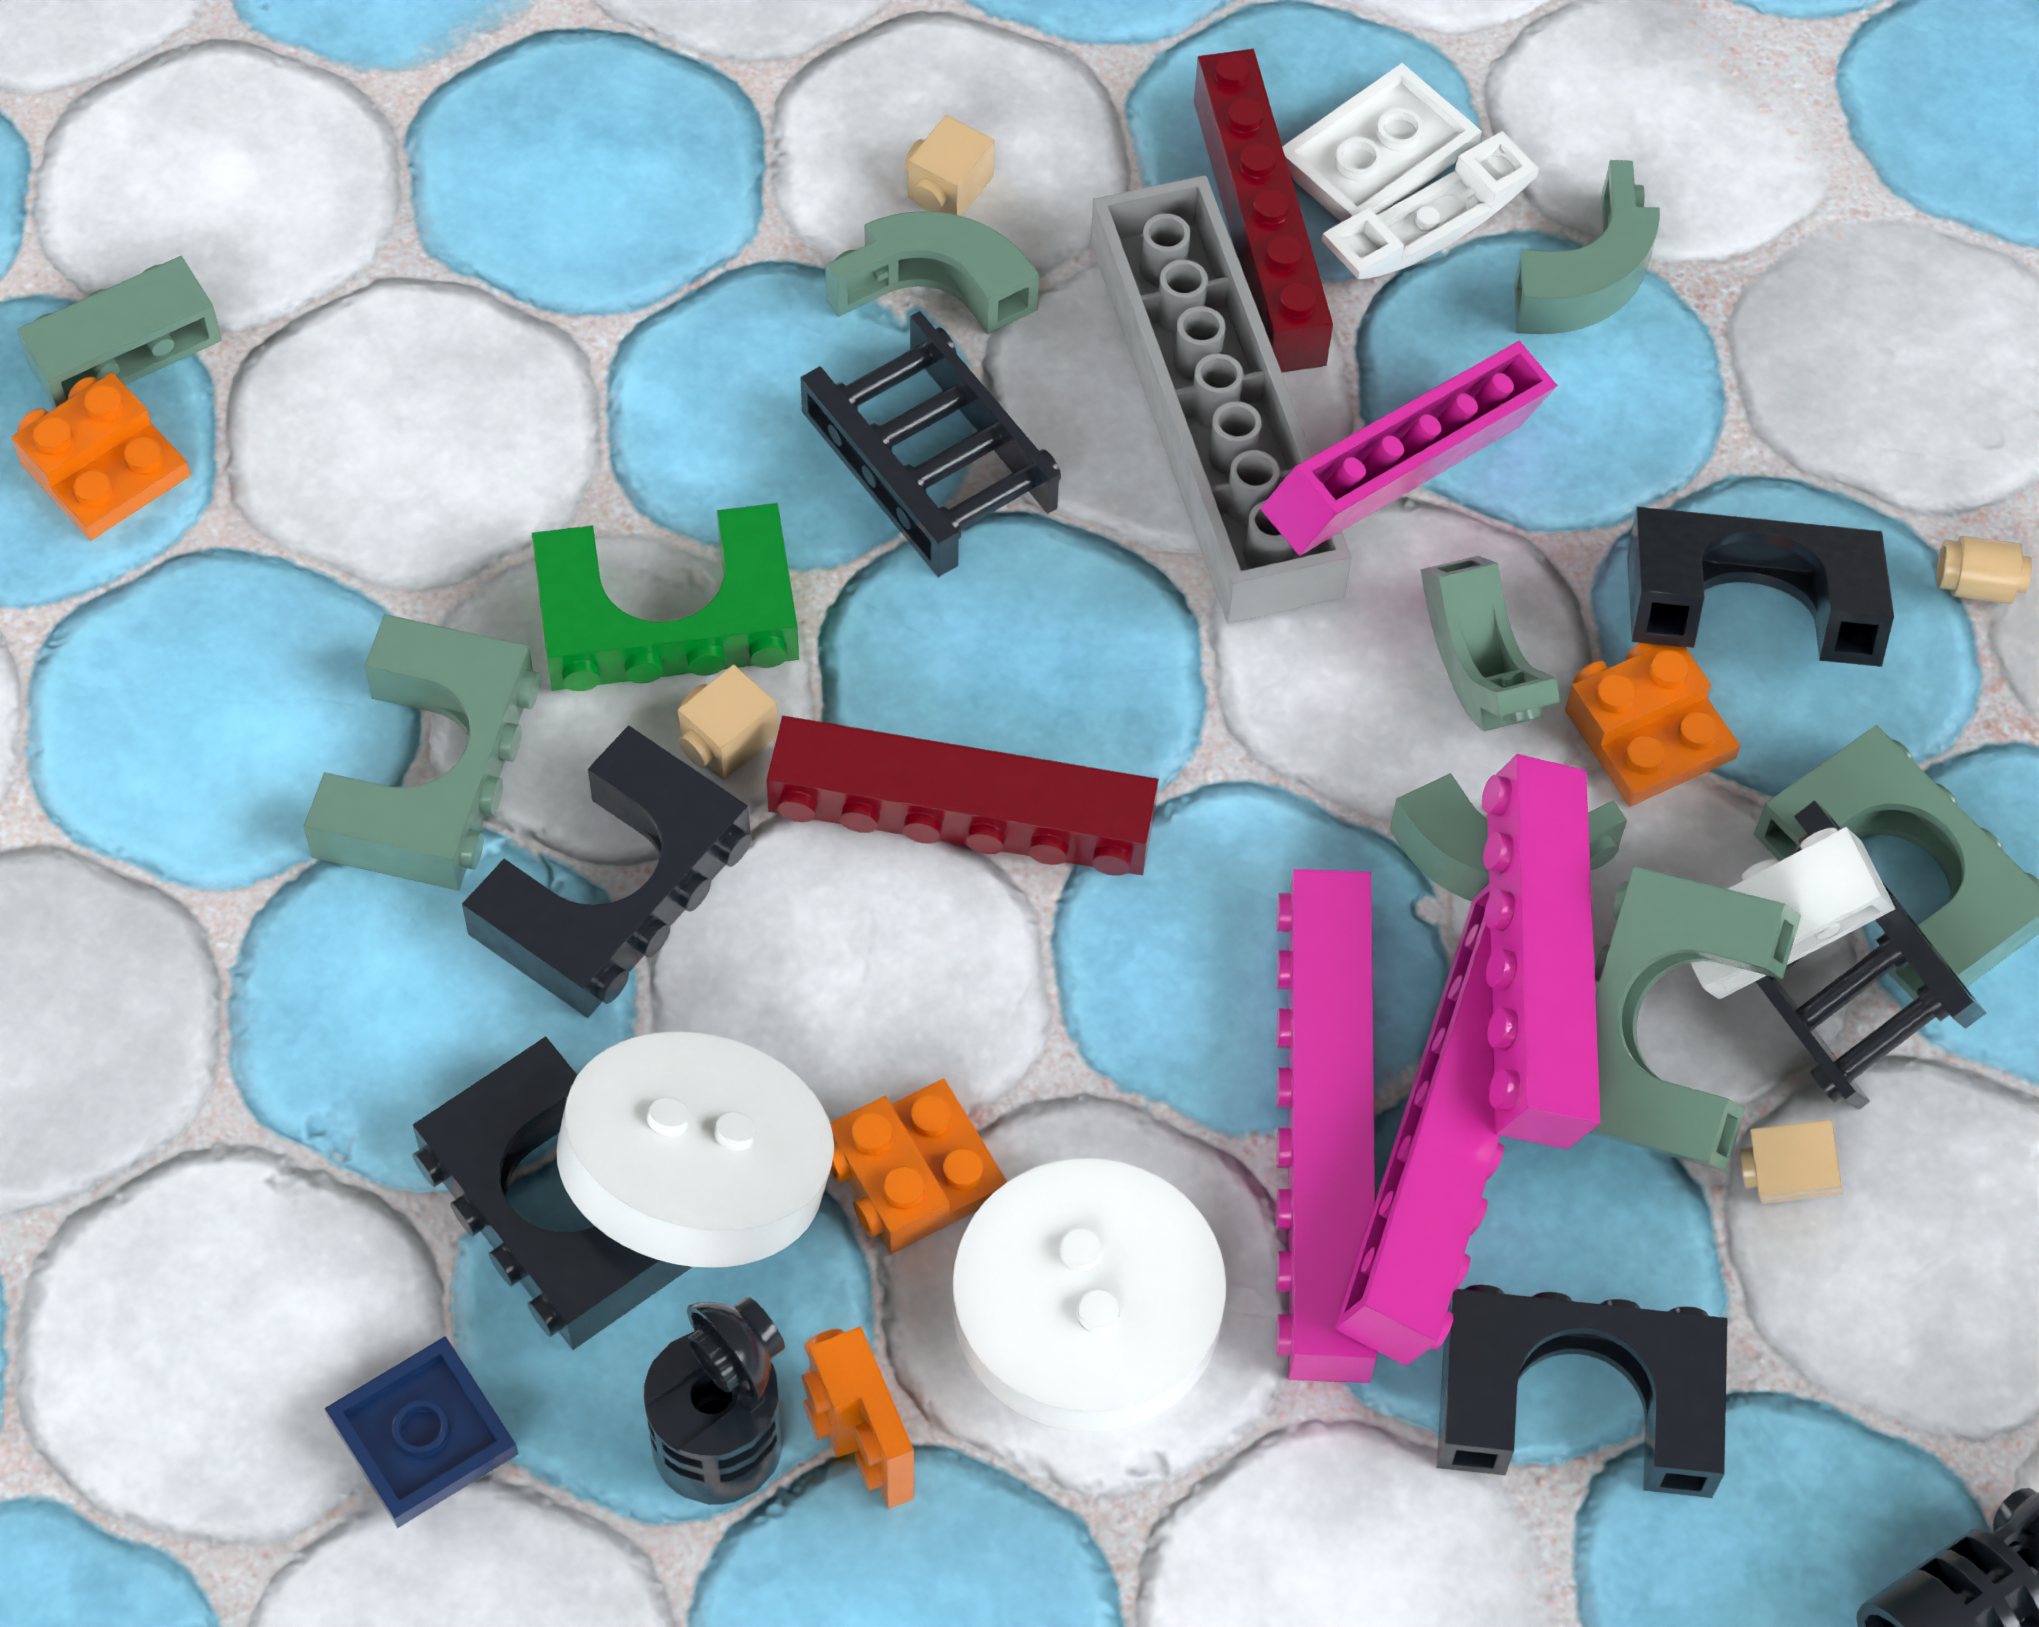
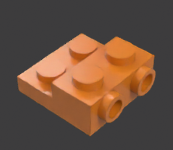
M113 372L100 380L95 377L81 379L70 390L66 402L49 413L45 409L31 411L20 421L17 429L18 432L11 436L23 468L90 541L191 476L187 461L153 426L148 409Z
M1638 643L1629 651L1626 661L1608 668L1604 661L1591 663L1578 672L1573 680L1574 684H1572L1565 712L1629 807L1737 758L1740 744L1707 697L1711 683L1686 647Z
M944 1078L892 1104L885 1095L830 1122L834 1140V1157L830 1173L839 1184L846 1180L849 1182L858 1200L853 1202V1206L860 1224L870 1238L879 1234L890 1254L978 1211L981 1205L995 1191L1007 1183V1180Z
M860 1326L847 1332H843L841 1329H831L815 1335L804 1346L809 1358L810 1367L805 1374L801 1375L808 1398L803 1401V1405L816 1439L819 1440L828 1436L837 1458L854 1452L860 1475L867 1490L871 1491L879 1488L888 1509L913 1500L914 1449L862 1327Z

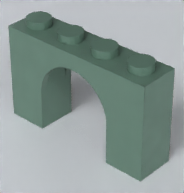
M384 614L365 663V671L372 699L434 712L453 720L469 736L466 749L459 761L444 775L431 782L413 787H390L324 772L304 823V831L312 858L459 891L467 868L475 870L480 861L484 844V834L480 830L486 814L495 815L498 810L503 791V780L499 777L505 761L513 762L517 756L522 736V727L518 723L523 709H532L535 705L540 687V673L533 671L528 645Z
M1878 725L1869 729L1764 805L1753 835L1779 862L1800 847L1798 840L1807 832L1794 816L1814 800L1832 816L1841 829L1847 827L1858 838L1870 835L1898 837L1912 842L1932 856L1946 876L1950 890V901L1921 922L1918 927L1966 987L2039 934V879L2030 873H2025L2003 851L1998 839L1987 829L1980 828L1958 806L1953 794L1943 785L1935 783L1914 762L1908 749L1899 741L1892 740ZM1910 964L1901 971L1894 967L1888 972L1913 1000L1919 997L1915 990L1925 983Z
M1633 866L1629 882L1624 881L1620 885L1615 897L1613 915L1617 923L1611 944L1603 946L1595 966V980L1599 983L1595 999L1600 1124L1589 1133L1727 1172L1745 1107L1725 1097L1663 1081L1655 1075L1645 1062L1638 1044L1637 1019L1639 1010L1646 994L1658 979L1670 970L1691 962H1716L1783 979L1801 915L1785 903Z

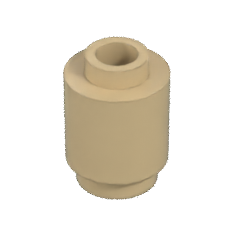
M1960 536L1958 541L1944 540L1937 563L1936 585L1937 588L1950 590L1951 596L2012 604L2017 592L2026 593L2028 590L2032 572L2031 557L2023 556L2021 543Z

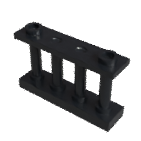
M921 311L910 316V350L850 384L845 385L842 382L835 384L821 366L800 377L802 413L937 577L958 566V547L961 530L1027 492L1033 496L1047 514L1057 509L1061 472L1053 456L1045 449H1037L957 355L955 345L948 333L941 327L935 329ZM924 369L943 390L881 426L876 423L869 425L858 412V406ZM957 410H960L978 431L916 467L909 464L903 466L892 452L893 446ZM993 450L1011 470L1012 473L950 509L945 506L938 508L927 495L926 489Z
M1815 800L1794 816L1807 832L1798 840L1800 845L1807 837L1827 828H1836L1837 831L1841 830L1832 816ZM1799 847L1796 851H1794V852H1793L1792 854H1790L1789 856H1791V855H1793V854H1795V853L1801 851V850H1802L1801 847ZM1883 881L1882 883L1896 909L1875 919L1885 932L1876 939L1879 944L1877 948L1800 1007L1796 1005L1775 977L1765 976L1755 981L1818 1063L1810 1073L1822 1090L1833 1102L1844 1097L1846 1101L1859 1109L1867 1105L1870 1100L1854 1079L1935 1017L1941 1022L1950 1015L1966 1029L1986 1014V1011ZM1800 959L1788 964L1786 970L1793 966ZM1910 964L1925 983L1915 990L1919 997L1837 1058L1815 1028L1894 967L1901 971Z

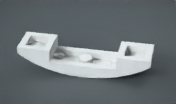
M1501 131L1460 154L1457 158L1455 171L1378 215H1375L1367 207L1322 234L1321 241L1357 279L1383 276L1401 270L1446 248L1485 222L1537 177L1539 167Z

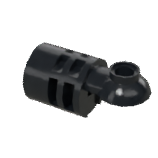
M745 1297L733 1307L717 1302H697L688 1305L687 1314L694 1331L668 1344L653 1360L644 1383L643 1396L653 1460L659 1474L666 1484L679 1495L708 1505L734 1503L757 1492L775 1472L782 1453L777 1374L771 1359L784 1350L785 1344L771 1318L751 1297Z
M2021 1488L2011 1493L1996 1511L1993 1521V1533L1977 1528L1971 1529L1863 1603L1856 1614L1857 1626L2039 1627V1492L2031 1488Z

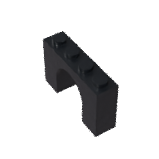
M1636 507L1627 555L1632 642L1694 648L1705 598L1704 591L1720 584L1744 582L1765 585L1781 590L1796 598L1810 611L1815 622L1819 661L1882 667L1894 619L1882 531Z
M629 725L588 768L592 801L642 834L658 851L660 855L659 862L649 880L636 892L621 900L597 905L581 904L560 897L504 858L462 903L468 935L586 1018H589L602 1002L609 1004L619 996L628 981L629 972L643 956L650 958L661 949L669 936L670 926L685 910L692 912L703 902L710 890L711 881L725 865L732 867L737 864L745 855L752 839L747 804Z
M545 1036L414 1123L413 1129L419 1150L413 1153L412 1156L420 1172L434 1188L443 1182L453 1195L455 1200L450 1203V1206L467 1233L473 1237L481 1232L494 1248L488 1254L504 1281L511 1287L520 1282L533 1298L527 1305L542 1330L549 1337L559 1332L571 1349L574 1350L692 1267L672 1264L640 1254L613 1240L596 1226L576 1232H554L538 1228L521 1218L507 1202V1187L519 1163L530 1152L559 1133L567 1097L577 1077L575 1071Z
M1483 1284L1471 1285L1465 1289H1457L1452 1293L1447 1311L1453 1313V1323L1443 1344L1436 1468L1506 1475L1515 1446L1517 1384L1519 1379L1532 1366L1547 1358L1564 1354H1579L1597 1358L1613 1366L1629 1380L1641 1400L1645 1415L1643 1491L1713 1498L1725 1474L1728 1318L1708 1316V1313L1700 1308L1687 1306L1676 1307L1669 1311L1641 1309L1637 1303L1624 1299L1606 1300L1600 1304L1575 1302L1569 1296L1558 1292H1541L1532 1297L1504 1294L1503 1290L1498 1287Z

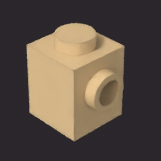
M945 115L925 140H917L907 154L904 168L908 171V198L914 200L921 208L928 212H942L962 216L994 177L995 140Z
M734 664L710 684H701L690 691L678 709L679 744L681 749L696 766L703 768L707 765L723 780L773 741L779 731L777 702Z
M1832 1119L1750 1129L1752 1147L1740 1148L1745 1188L1758 1187L1762 1204L1843 1195Z

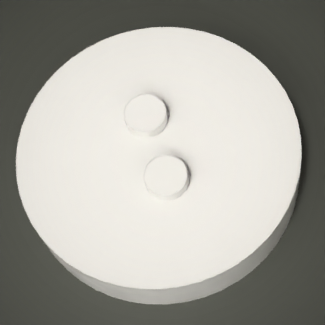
M661 1032L642 1035L617 1043L595 1056L584 1066L575 1078L567 1097L556 1151L560 1177L567 1193L581 1213L607 1236L625 1247L657 1260L691 1267L715 1268L744 1265L774 1255L792 1244L807 1230L820 1207L834 1157V1140L828 1116L816 1095L793 1071L776 1059L751 1046L715 1035L694 1032Z
M1097 1158L1067 1159L1033 1168L1008 1181L995 1191L972 1217L960 1241L954 1263L952 1306L956 1335L961 1350L978 1379L995 1397L1017 1413L1035 1422L1054 1428L1079 1432L1110 1431L1142 1423L1170 1408L1187 1394L1206 1370L1219 1340L1226 1302V1274L1216 1237L1200 1211L1183 1193L1167 1181L1142 1168L1123 1162Z

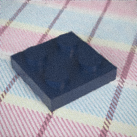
M446 1336L325 1408L328 1419L397 1528L519 1454L516 1443Z

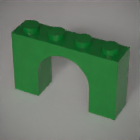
M778 503L717 510L719 546L724 573L721 587L715 597L700 611L688 617L667 622H653L633 617L623 612L609 599L600 579L593 525L531 533L552 691L564 689L587 691L598 685L627 681L643 684L653 682L660 677L691 673L707 676L716 674L723 669H728L733 664L738 668L747 666L771 668L786 661L799 660L798 626Z

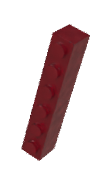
M1254 48L1198 56L1194 105L1234 249L1281 373L1327 366L1333 321Z
M782 715L766 779L768 812L778 813L791 821L808 822L814 819L842 824L844 827L860 833L878 830L902 834L919 843L929 844L943 841L966 845L972 850L983 854L1007 852L1031 856L1034 860L1048 865H1058L1064 862L1094 867L1097 871L1112 876H1120L1127 873L1143 876L1155 816L1159 782L1158 778Z

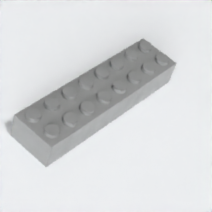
M1204 175L1094 198L1090 243L1227 624L1345 598L1352 556L1342 531L1299 556L1260 509L1294 467L1313 457L1207 176Z

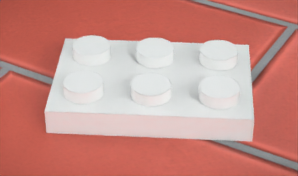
M1401 63L1286 143L1282 148L1291 178L1340 222H1343L1367 207L1375 215H1378L1401 202L1456 163L1460 154L1480 144L1482 131L1407 66Z

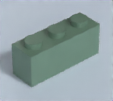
M182 255L163 264L151 266L139 275L110 288L98 290L81 301L54 313L44 314L33 322L17 329L28 365L54 408L68 400L72 387L83 378L95 377L100 380L113 372L124 385H127L222 341L213 304Z

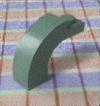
M1609 161L1601 195L1603 234L1597 240L1587 246L1569 251H1521L1514 284L1516 333L1556 334L1586 328L1616 313L1638 291L1645 278L1660 220V208L1644 207V186L1635 184L1633 161Z
M921 211L894 214L864 224V247L845 251L834 261L825 264L826 301L838 317L892 291L917 286L939 289L958 298L971 311L987 334L1038 310L1039 273L1027 257L1008 238L996 230L975 220L954 214Z
M1474 556L1420 569L1430 622L1441 659L1462 707L1481 730L1488 731L1543 717L1542 707L1560 703L1556 678L1533 668L1524 658L1515 640L1506 611L1498 563L1481 556Z
M1451 773L1396 798L1390 831L1403 851L1436 884L1455 895L1472 901L1489 884V870L1484 867L1483 863L1484 848L1488 840V819L1473 806ZM1614 800L1588 812L1590 870L1598 869L1607 864L1619 851L1627 819Z

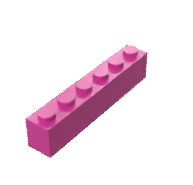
M1519 340L1298 464L1260 509L1300 556L1519 428L1558 385Z
M1516 754L1496 775H1492L1488 779L1482 794V808L1487 813L1488 840L1483 854L1484 867L1489 870V898L1485 908V923L1490 928L1491 956L1487 964L1486 980L1488 985L1492 987V1016L1488 1025L1487 1036L1490 1046L1493 1047L1494 1076L1489 1088V1101L1491 1106L1495 1108L1496 1135L1568 1150L1600 1124L1586 770Z

